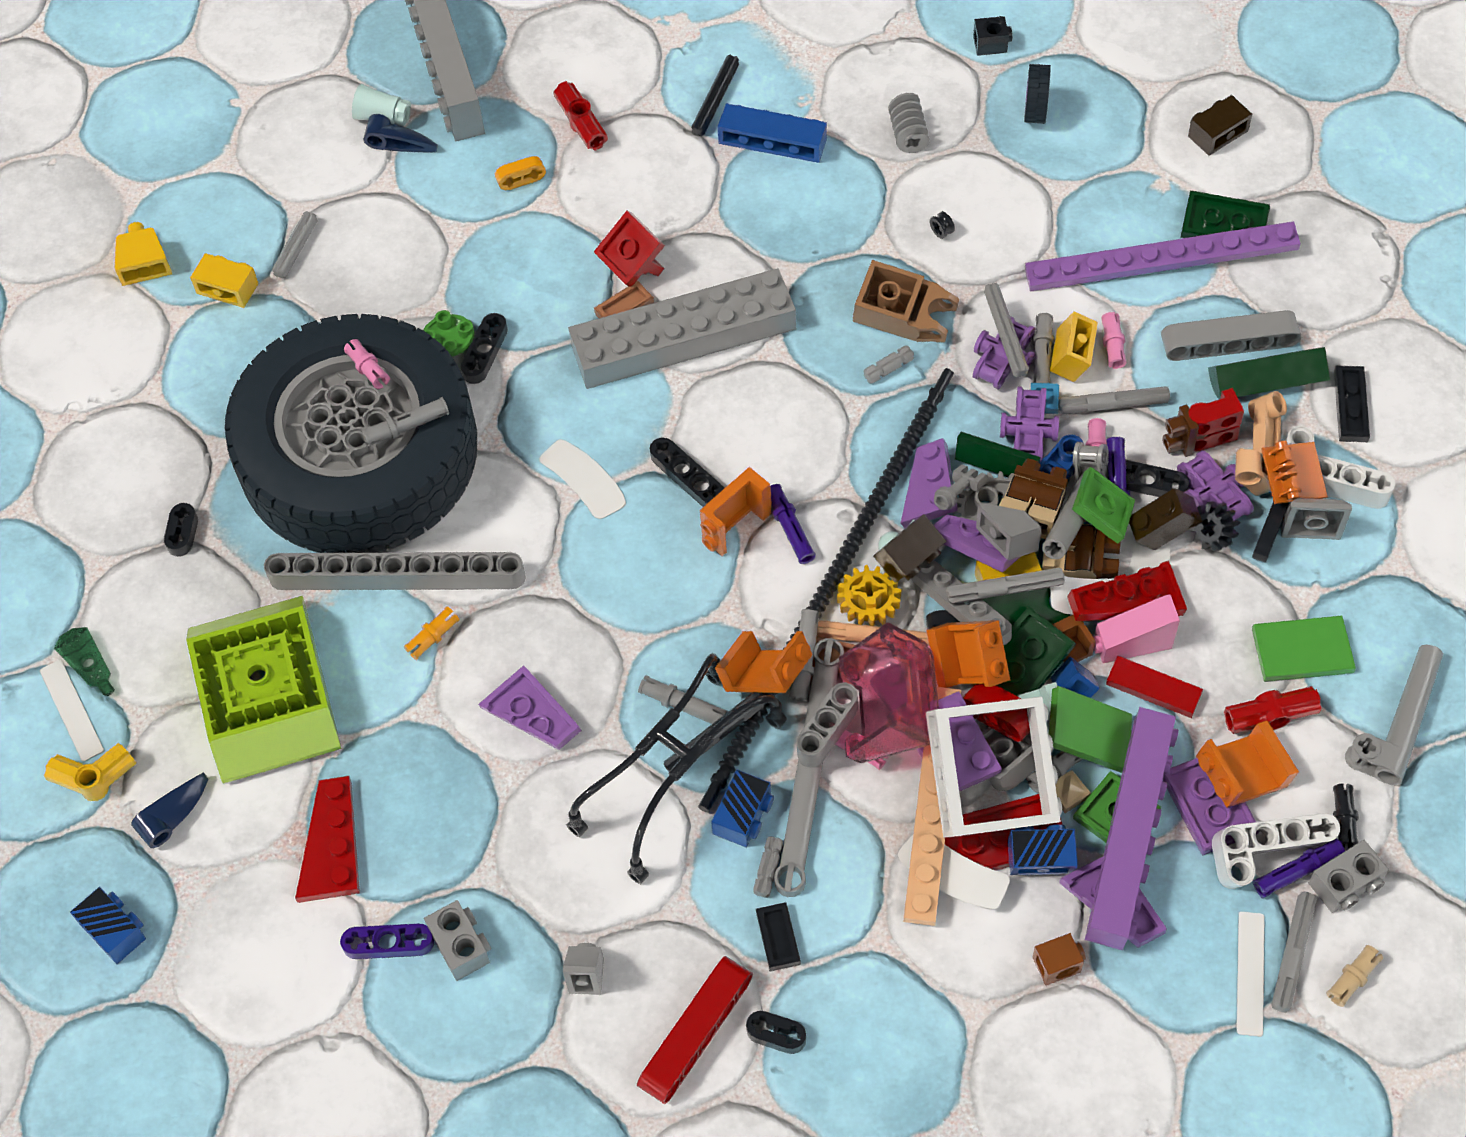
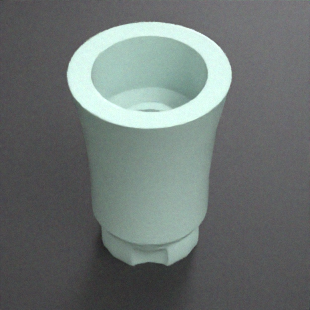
M360 84L357 87L352 103L353 119L368 120L373 114H381L388 117L391 124L405 126L410 117V101L375 90L364 84Z

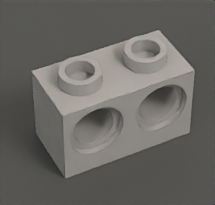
M1363 840L1316 869L1308 884L1331 913H1334L1341 907L1345 911L1353 907L1360 900L1359 896L1363 893L1368 892L1371 895L1378 891L1385 884L1383 879L1389 869L1369 844ZM1356 867L1365 868L1370 875L1361 874ZM1331 883L1340 884L1345 891L1334 889Z
M456 900L424 917V921L456 981L490 963L487 952L491 950V947L484 934L477 935L472 926L477 924L469 907L462 909L459 901ZM449 923H460L456 929L446 930V926ZM464 948H474L471 955L466 957L460 956V952Z

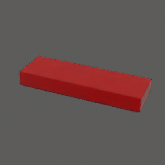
M1117 656L1106 681L1108 686L1189 718H1192L1203 692V689L1121 656Z

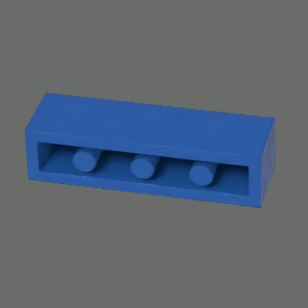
M726 103L718 124L719 144L816 163L820 162L827 141V122Z

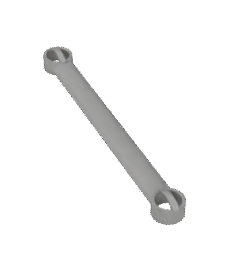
M825 638L820 640L814 648L815 669L804 727L831 689L836 685L839 666L844 661V650L841 643L835 639ZM826 648L824 661H822L818 655L822 649ZM834 648L839 652L840 656L836 661L830 662L831 651ZM824 722L820 726L829 728L830 722ZM809 745L806 746L803 750L807 752H814L818 748L816 746ZM798 760L781 862L774 874L777 891L786 897L799 895L806 885L804 870L823 762L816 767H806ZM787 871L784 888L779 884V878ZM795 871L800 875L801 883L791 889L793 872Z

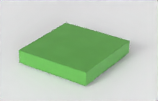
M1090 467L1083 474L1072 510L1118 544L1125 537L1136 500L1094 468Z
M1112 771L1106 775L1073 815V819L1105 843L1107 842L1121 780ZM1157 804L1156 808L1161 810V806Z

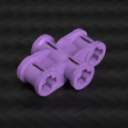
M1010 316L1029 370L1035 353L1031 351L1027 353L1025 349L1033 339L1035 327L1024 326L1016 322L1014 317ZM983 330L975 343L974 352L984 354L978 360L972 377L977 380L981 378L992 383L994 388L1000 389L1009 375L1011 367L999 333L995 338L989 335V331Z
M1018 386L1016 416H1007L1006 413H1001L1000 438L1015 436L1013 448L1041 457V462L1043 438H1050L1053 442L1058 440L1059 416H1054L1053 419L1044 418L1046 388H1042L1040 391L1024 390L1022 386Z
M1204 450L1198 452L1196 457L1189 462L1178 464L1177 471L1184 473L1189 479L1190 489L1185 491V493L1194 498L1197 507L1200 505L1206 506L1207 502L1215 501L1217 505L1222 502L1227 503V511L1232 509L1236 511L1232 517L1234 521L1243 515L1248 516L1252 514V502L1240 489L1244 486L1235 480V464L1228 465L1223 472L1220 466Z

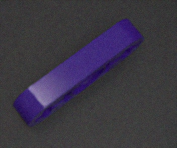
M420 923L361 926L347 929L341 936L340 945L345 955L351 959L412 957L428 954L434 946V939L428 927ZM386 934L394 935L396 942L391 948L383 949L379 946V940L382 936ZM401 934H404L406 940H408V941H404L405 947H402V946H403V940H402ZM417 934H422L424 939H427L422 940L420 946H416L414 941H412L417 939ZM370 936H372L373 949L370 948L368 943H365L371 942ZM359 937L363 943H359L357 949H352L348 943H353L354 938Z

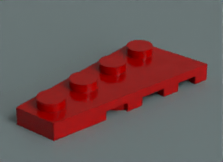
M1169 561L1162 562L1155 568L1146 567L1139 569L1137 573L1128 576L1126 574L1116 576L1114 580L1108 582L1099 581L1072 589L1067 596L1075 621L1107 620L1165 595H1171L1178 616H1183L1187 611V606Z
M350 776L324 779L318 782L295 896L297 903L360 893Z

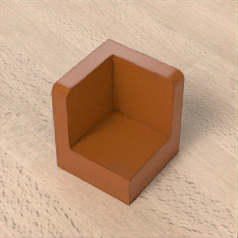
M1071 615L1052 624L1076 643V646L1063 662L1070 656L1079 662L1093 655L1096 641L1083 621H1075L1074 615Z

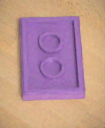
M1197 758L1171 767L1168 774L1164 773L1162 780L1167 782V790L1202 856L1213 852L1212 839L1218 831L1232 825L1256 822L1246 802L1228 808L1225 806L1222 799L1217 796L1206 772L1201 769ZM1226 834V845L1229 846L1231 844H1234V838L1231 835Z

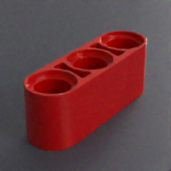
M984 683L974 685L962 696L967 706L1021 699L997 685L985 687ZM1027 708L973 715L977 721L1016 742H1021L1030 734Z

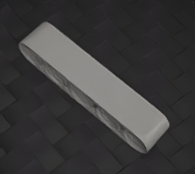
M1290 310L1171 324L1161 331V337L1167 358L1172 361L1287 348L1300 342L1301 333L1295 313Z

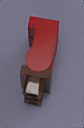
M1233 388L1222 391L1219 400L1210 403H1195L1190 408L1187 404L1180 406L1178 416L1166 419L1165 426L1168 434L1163 435L1162 441L1167 452L1170 454L1182 450L1184 456L1188 457L1193 455L1194 451H1202L1236 441L1244 409Z

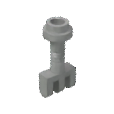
M960 465L953 471L952 481L955 483L950 487H940L935 492V505L941 510L951 509L957 503V495L966 488L978 491L986 484L988 475L984 473L978 475L977 470L970 469L968 471V466Z

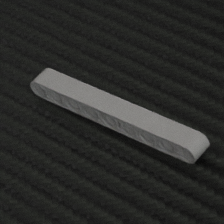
M512 552L276 553L268 556L264 562V570L270 584L277 590L517 589L523 585L526 579L521 557ZM399 569L398 572L391 573L392 571ZM428 569V571L424 573H419L422 570ZM457 569V571L449 573V571ZM487 569L484 572L478 573L479 570ZM510 569H516L515 571L510 573L506 572Z

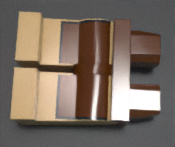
M1028 458L1022 466L1017 465L1004 498L1001 499L999 506L1023 510L1034 521L1048 525V528L1041 529L1040 538L1046 539L1059 516L1065 499L1068 479H1066L1067 470L1053 467L1050 474L1040 471L1041 464L1038 461Z
M1082 524L1063 558L1054 560L1047 557L1044 553L1042 570L1062 568L1064 576L1073 578H1115L1118 576L1119 559L1103 558L1104 553L1120 554L1121 541L1117 544L1093 525Z

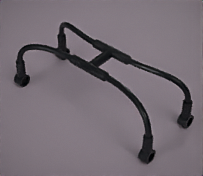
M714 653L707 656L690 687L674 709L671 708L641 742L637 744L635 751L626 760L585 790L573 802L568 813L569 822L566 824L567 828L575 836L581 837L588 829V826L581 818L580 806L590 796L624 772L640 756H644L657 741H660L680 756L681 759L669 771V776L650 801L635 835L632 858L630 859L631 868L627 871V874L640 885L649 876V872L643 867V862L640 858L643 836L652 814L673 782L678 781L707 747L711 745L713 738L724 727L748 710L761 704L770 703V713L766 716L767 722L775 729H780L787 721V717L782 712L781 702L774 696L765 695L755 698L729 713L708 733H704L691 748L667 732L680 717V712L690 701L705 675L713 684L719 685L721 683L715 670L720 659Z

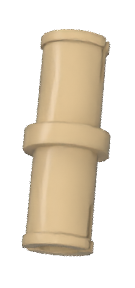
M1366 945L1351 965L1347 964L1342 969V976L1326 992L1328 998L1334 996L1331 1001L1340 1007H1344L1347 1000L1358 987H1364L1367 983L1368 975L1383 960L1382 954L1375 956L1379 951L1370 945Z

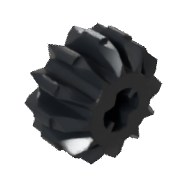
M1215 501L1207 502L1206 506H1198L1197 509L1202 522L1189 529L1191 532H1196L1193 541L1196 543L1202 541V549L1205 550L1212 548L1213 551H1219L1223 547L1231 546L1233 544L1232 538H1236L1239 535L1234 527L1241 523L1238 520L1234 521L1232 518L1236 511L1233 509L1227 511V503L1224 502L1217 505Z

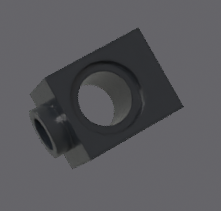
M1005 16L974 19L973 40L977 56L1007 53L1008 42H1012V28L1007 26Z

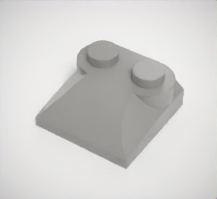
M1297 498L1287 506L1281 525V537L1340 540L1352 511V504L1338 499Z
M990 727L982 732L1002 768L1001 773L990 778L993 788L999 791L1011 790L1036 770L1031 734H1028L1021 742H1016Z

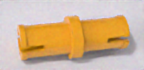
M446 606L429 624L425 623L421 626L423 630L409 643L404 645V649L407 652L418 645V648L410 654L411 657L415 660L419 659L434 643L438 644L442 640L441 636L460 620L454 614L445 621L453 612L451 608Z

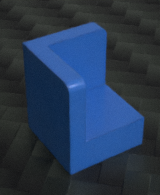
M1071 656L1051 676L1052 683L1056 682L1057 686L1089 698L1100 689L1093 674Z

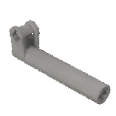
M1083 442L1075 444L1073 465L1075 467L1076 484L1043 543L1042 549L1047 557L1054 560L1063 558L1085 521L1084 518L1072 510L1084 472L1092 467L1108 479V446L1106 444H1101L1099 447L1087 446Z
M1427 644L1419 647L1386 741L1368 733L1356 736L1352 746L1345 753V760L1349 767L1375 777L1389 785H1399L1402 783L1443 657V652L1438 647Z

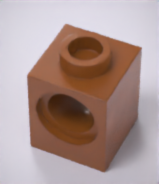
M1071 933L1036 945L1032 958L1045 986L1081 973L1086 956L1079 941L1075 942Z

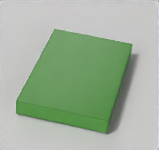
M1342 615L1259 623L1252 626L1264 682L1354 673L1356 669Z
M1060 686L1053 688L1049 735L1053 741V748L1122 773L1131 736L1132 714Z

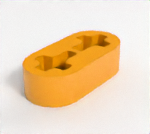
M531 156L499 167L495 172V178L501 189L511 190L542 179L546 174V169L541 158Z

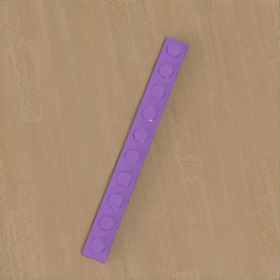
M1292 221L1025 263V272L1031 292L1299 250L1301 243L1295 223Z

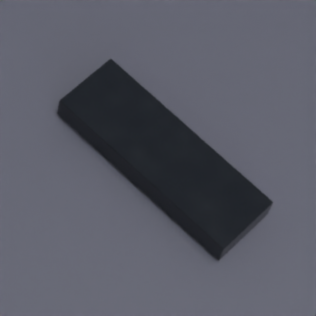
M1336 365L1334 379L1339 441L1368 443L1370 430L1364 366Z

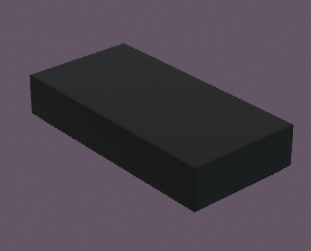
M787 903L757 908L756 916L769 971L801 965Z

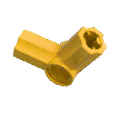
M118 742L93 764L84 765L57 754L48 761L44 777L50 782L82 794L88 801H99L106 796L109 786L137 763ZM96 779L92 785L86 786L90 781Z

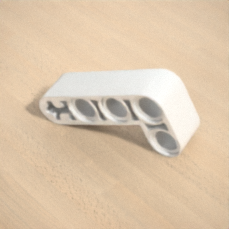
M1295 426L1289 431L1286 441L1288 445L1314 442V434L1305 426ZM1318 455L1322 475H1324L1323 480L1327 496L1376 509L1383 508L1388 504L1395 487V480L1389 473Z
M1322 813L1232 825L1218 831L1212 839L1218 879L1228 889L1245 886L1251 883L1255 877L1253 854L1325 844L1338 837L1340 824L1333 815ZM1287 826L1295 831V841L1287 837ZM1318 826L1319 828H1324V832L1320 831L1310 834V829ZM1257 830L1265 835V845L1260 844L1256 840L1255 833ZM1226 834H1229L1234 838V849H1231L1226 845ZM1232 866L1240 869L1242 873L1240 881L1233 878L1231 874Z

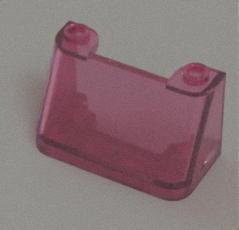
M887 622L839 657L841 679L844 683L852 684L859 690L862 735L853 733L845 739L846 757L858 763H865L930 745L926 712L939 709L934 656L931 648L922 639Z

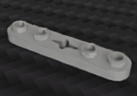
M924 560L919 565L921 571L911 580L958 621L999 620L1003 645L1011 640L1012 628L1010 622L982 599L965 601V603H949L946 594L947 587L963 583L934 560L929 564Z

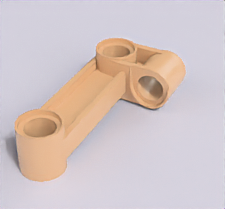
M1273 391L1249 402L1248 411L1254 421L1253 450L1240 448L1236 452L1235 480L1249 489L1255 496L1271 491L1261 448L1275 446L1276 442L1281 441V416L1286 414L1287 404L1283 395L1278 391Z

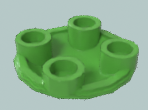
M446 310L437 312L435 318L423 329V331L444 346L452 357L463 353L470 346L474 338L472 322L463 316L450 314Z

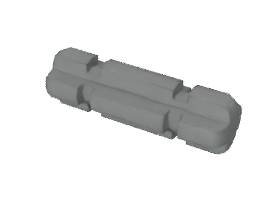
M909 346L901 347L897 350V354L893 352L877 361L876 366L871 365L864 369L865 379L869 383H874L881 379L880 376L885 377L902 367L901 363L905 365L914 359L913 351Z
M772 836L766 839L765 852L762 854L757 873L758 879L755 880L753 888L754 894L761 897L770 896L774 874L779 863V855H781L783 841Z

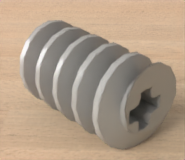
M903 93L896 96L888 106L896 145L903 152L916 153L922 151L928 146L930 138L928 137L920 98L914 93Z

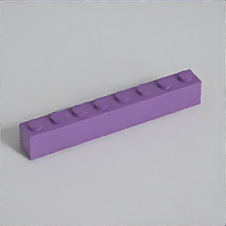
M1143 707L1138 709L1133 722L1084 940L1123 950L1127 940L1133 941L1137 922L1132 921L1134 911H1140L1144 893L1138 892L1140 883L1145 884L1150 865L1144 864L1146 855L1151 856L1156 837L1150 836L1152 827L1157 828L1161 816V810L1156 807L1158 800L1163 801L1167 788V782H1163L1162 779L1164 773H1169L1173 756L1168 755L1169 747L1175 746L1179 731L1174 728L1176 716Z

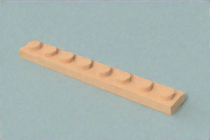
M931 686L928 711H931L932 702L958 691L961 694V690ZM926 723L903 922L935 926L945 837L943 838L928 726Z

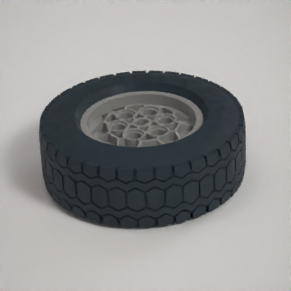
M358 314L341 315V320H338L337 316L320 319L321 324H318L317 320L301 325L302 331L295 328L282 335L283 341L277 338L266 346V351L262 350L251 361L252 365H247L240 375V380H237L231 392L232 396L229 398L226 409L227 414H225L227 450L248 502L260 519L276 534L285 540H289L290 543L319 553H324L325 551L326 553H345V551L347 553H365L366 549H368L369 553L385 551V545H389V548L392 549L405 544V538H408L409 541L425 533L423 527L430 530L441 521V516L444 518L453 509L455 502L457 503L465 492L476 463L477 427L467 385L458 365L445 347L435 338H432L431 335L420 328L416 329L414 325L402 320L398 322L395 318L381 315L379 319L378 315L361 314L359 319ZM358 339L368 353L376 356L379 366L389 375L390 380L387 385L381 378H378L379 382L384 386L383 388H374L369 379L356 370V364L344 352V347L347 343L355 350V347L350 342L351 340ZM441 397L445 400L449 415H444L400 433L396 439L391 437L367 447L361 434L362 429L384 422V418L391 416V418L438 400Z

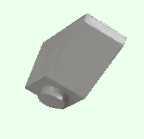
M987 503L978 504L976 529L1008 561L1038 551L1041 526L1025 511Z
M579 943L577 946L568 947L563 965V975L569 994L601 995L604 961L601 947H596L592 943Z

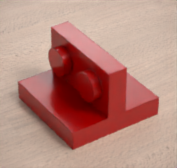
M626 210L594 250V253L629 287H632L642 274L646 275L649 272L659 276L665 269L655 259L665 245L628 210Z

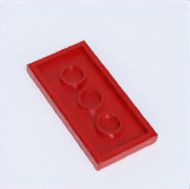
M1036 794L962 814L964 825L1042 815L1040 796ZM1061 820V822L1035 825L1034 830H1044L1050 825H1063ZM1015 828L945 837L944 844L975 863L992 870H1000L1009 867L1008 836L1011 830H1015Z

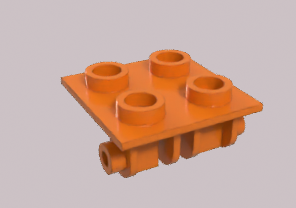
M1279 441L1275 443V446L1261 448L1274 504L1289 503L1297 498L1323 499L1328 497L1315 442L1288 445L1287 441Z

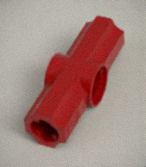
M564 81L558 84L553 94L568 117L571 129L578 133L587 149L595 151L602 148L603 144L608 141V137L592 113L590 102L581 96L574 83Z
M1313 686L1285 693H1281L1278 690L1267 691L1257 696L1255 700L1225 707L1224 714L1228 730L1232 734L1252 730L1258 723L1268 721L1272 729L1275 730L1287 725L1291 720L1319 714L1322 708L1317 689L1315 690Z

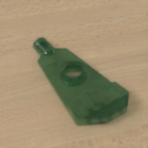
M72 628L62 634L54 647L55 651L90 687H98L104 696L111 695L115 690L108 681L111 673L88 628ZM86 660H93V664L91 666H83V663Z

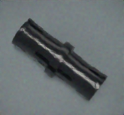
M1341 783L1333 786L1336 810L1333 812V816L1340 824L1338 840L1344 849L1346 848L1345 843H1348V849L1359 843L1356 829V821H1358L1359 816L1358 811L1354 807L1353 785L1346 784V790H1344V784Z

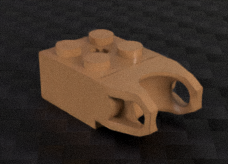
M872 260L854 306L853 322L917 342H945L948 330L938 321L932 319L930 314L937 311H956L959 298L939 284L925 280L922 275Z

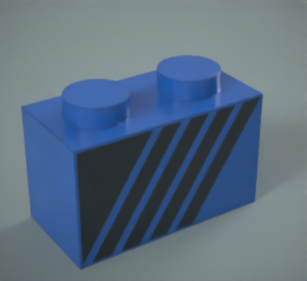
M736 769L712 819L713 835L747 848L751 838L756 839L762 826L760 818L763 812L768 813L773 804L774 795H771V782Z
M1050 825L1044 830H1034V826L1015 828V830H1011L1008 836L1010 875L1069 874L1075 871L1078 866L1075 829H1066L1065 825Z
M99 886L73 908L70 913L104 952L118 964L146 940V937L140 930L144 925L132 911L126 915L121 910L124 903L113 891L107 895Z

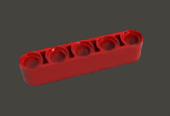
M724 956L641 1073L637 1087L663 1104L668 1103L749 986L753 972L729 957Z

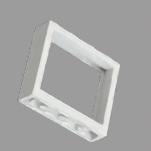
M1042 696L935 709L926 712L943 838L1061 822L1062 803L1060 798L1057 797L1055 786L1058 781V775L1051 759L1053 741L1047 732L1046 722L1049 715ZM1027 708L1042 815L964 825L949 718Z

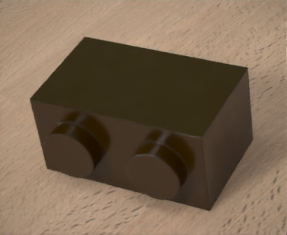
M1230 95L1223 100L1216 101L1212 107L1204 112L1195 114L1190 121L1188 137L1209 156L1247 133L1253 114L1233 95Z
M1173 488L1131 514L1129 524L1136 542L1156 550L1201 523L1202 519L1194 498Z
M923 514L875 553L873 557L895 583L904 577L909 581L921 571L919 565L924 560L929 564L941 554L938 548L946 540Z

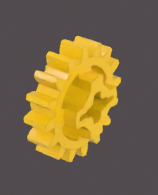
M865 565L863 572H860L855 567L853 568V576L845 574L844 583H839L837 603L840 604L841 614L848 612L849 622L856 618L859 625H863L864 621H867L870 626H874L877 620L884 625L886 623V616L894 618L895 609L900 608L901 589L898 588V582L895 583L893 580H890V576L886 572L881 574L880 566H876L874 571H870L868 565Z

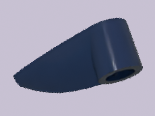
M373 114L369 117L363 138L364 143L370 148L388 151L437 152L438 146L421 133L391 124L389 118L381 114Z
M203 772L170 791L140 811L133 818L131 826L150 848L154 849L163 845L171 837L172 830L189 815L198 803L209 779Z

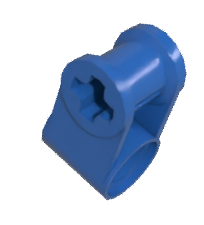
M1076 435L1062 437L1052 451L1040 462V471L1050 474L1053 467L1066 469V479L1069 482L1071 476L1075 473V467L1073 465V454H1067L1066 452H1073L1075 444L1083 442V440Z

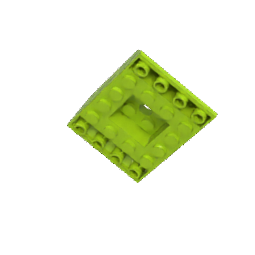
M303 595L188 628L186 641L208 741L223 784L342 749ZM263 670L266 672L265 676L258 681L250 679L255 671Z

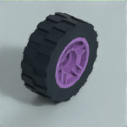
M1029 64L1024 122L1046 123L1051 65Z

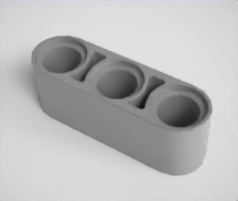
M846 682L836 684L796 740L797 756L803 766H819L858 711V693L852 684ZM842 698L851 700L848 704H840L837 701ZM824 722H832L835 724L831 728H824L820 726ZM813 745L818 748L814 752H807L803 750L806 746Z

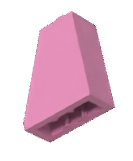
M1165 595L1097 623L1095 635L1093 636L1096 641L1094 652L1095 654H1100L1102 663L1115 661L1117 656L1131 658L1172 649L1180 620L1171 595Z

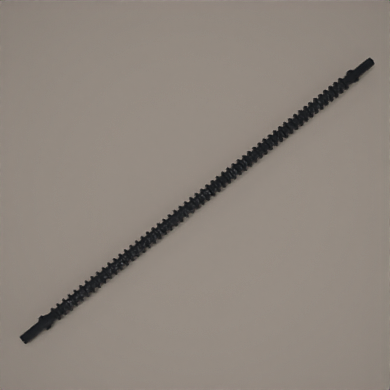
M945 368L934 388L931 387L929 390L927 401L921 403L922 407L918 408V413L914 416L915 419L911 421V425L907 428L908 431L904 433V438L900 441L901 444L897 446V450L893 453L894 456L890 458V463L886 465L887 469L883 470V475L879 478L880 482L876 483V488L872 490V495L868 497L869 501L865 502V507L861 510L862 514H859L858 520L854 522L855 527L850 529L851 533L847 534V540L843 541V546L839 549L840 553L836 554L837 560L832 561V566L828 568L829 573L824 575L825 579L821 580V586L817 587L818 593L813 595L814 600H810V606L806 607V609L820 612L819 619L822 617L821 612L826 610L825 605H829V599L833 598V592L837 591L836 585L841 583L840 579L844 578V572H847L848 566L852 564L851 559L855 558V552H858L859 546L863 544L862 539L867 537L866 533L870 532V526L874 524L873 520L877 519V513L881 512V507L885 505L884 501L888 499V494L892 492V488L896 485L895 482L899 480V475L903 472L902 469L909 462V456L913 455V450L917 447L916 444L920 442V438L924 435L923 432L927 430V425L931 422L930 419L937 412L936 405L943 400L944 391L954 375L951 369ZM801 620L798 621L799 627L794 628L795 633L799 631ZM760 692L763 696L771 695L775 697V695L779 694ZM767 703L762 709L747 719L744 725L739 726L740 732L735 733L736 739L731 740L732 746H728V753L723 754L724 761H719L720 768L716 773H713L710 779L711 784L698 805L700 810L708 813L721 789H725L730 773H735L736 769L734 766L740 764L738 758L744 757L742 751L748 750L746 744H751L752 739L750 737H755L756 732L754 730L760 728L759 723H762L764 721L763 716L768 714L767 709L770 708V703Z

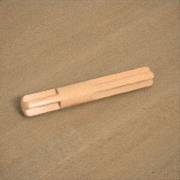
M822 620L818 622L817 636L822 638L908 648L929 644L927 632Z

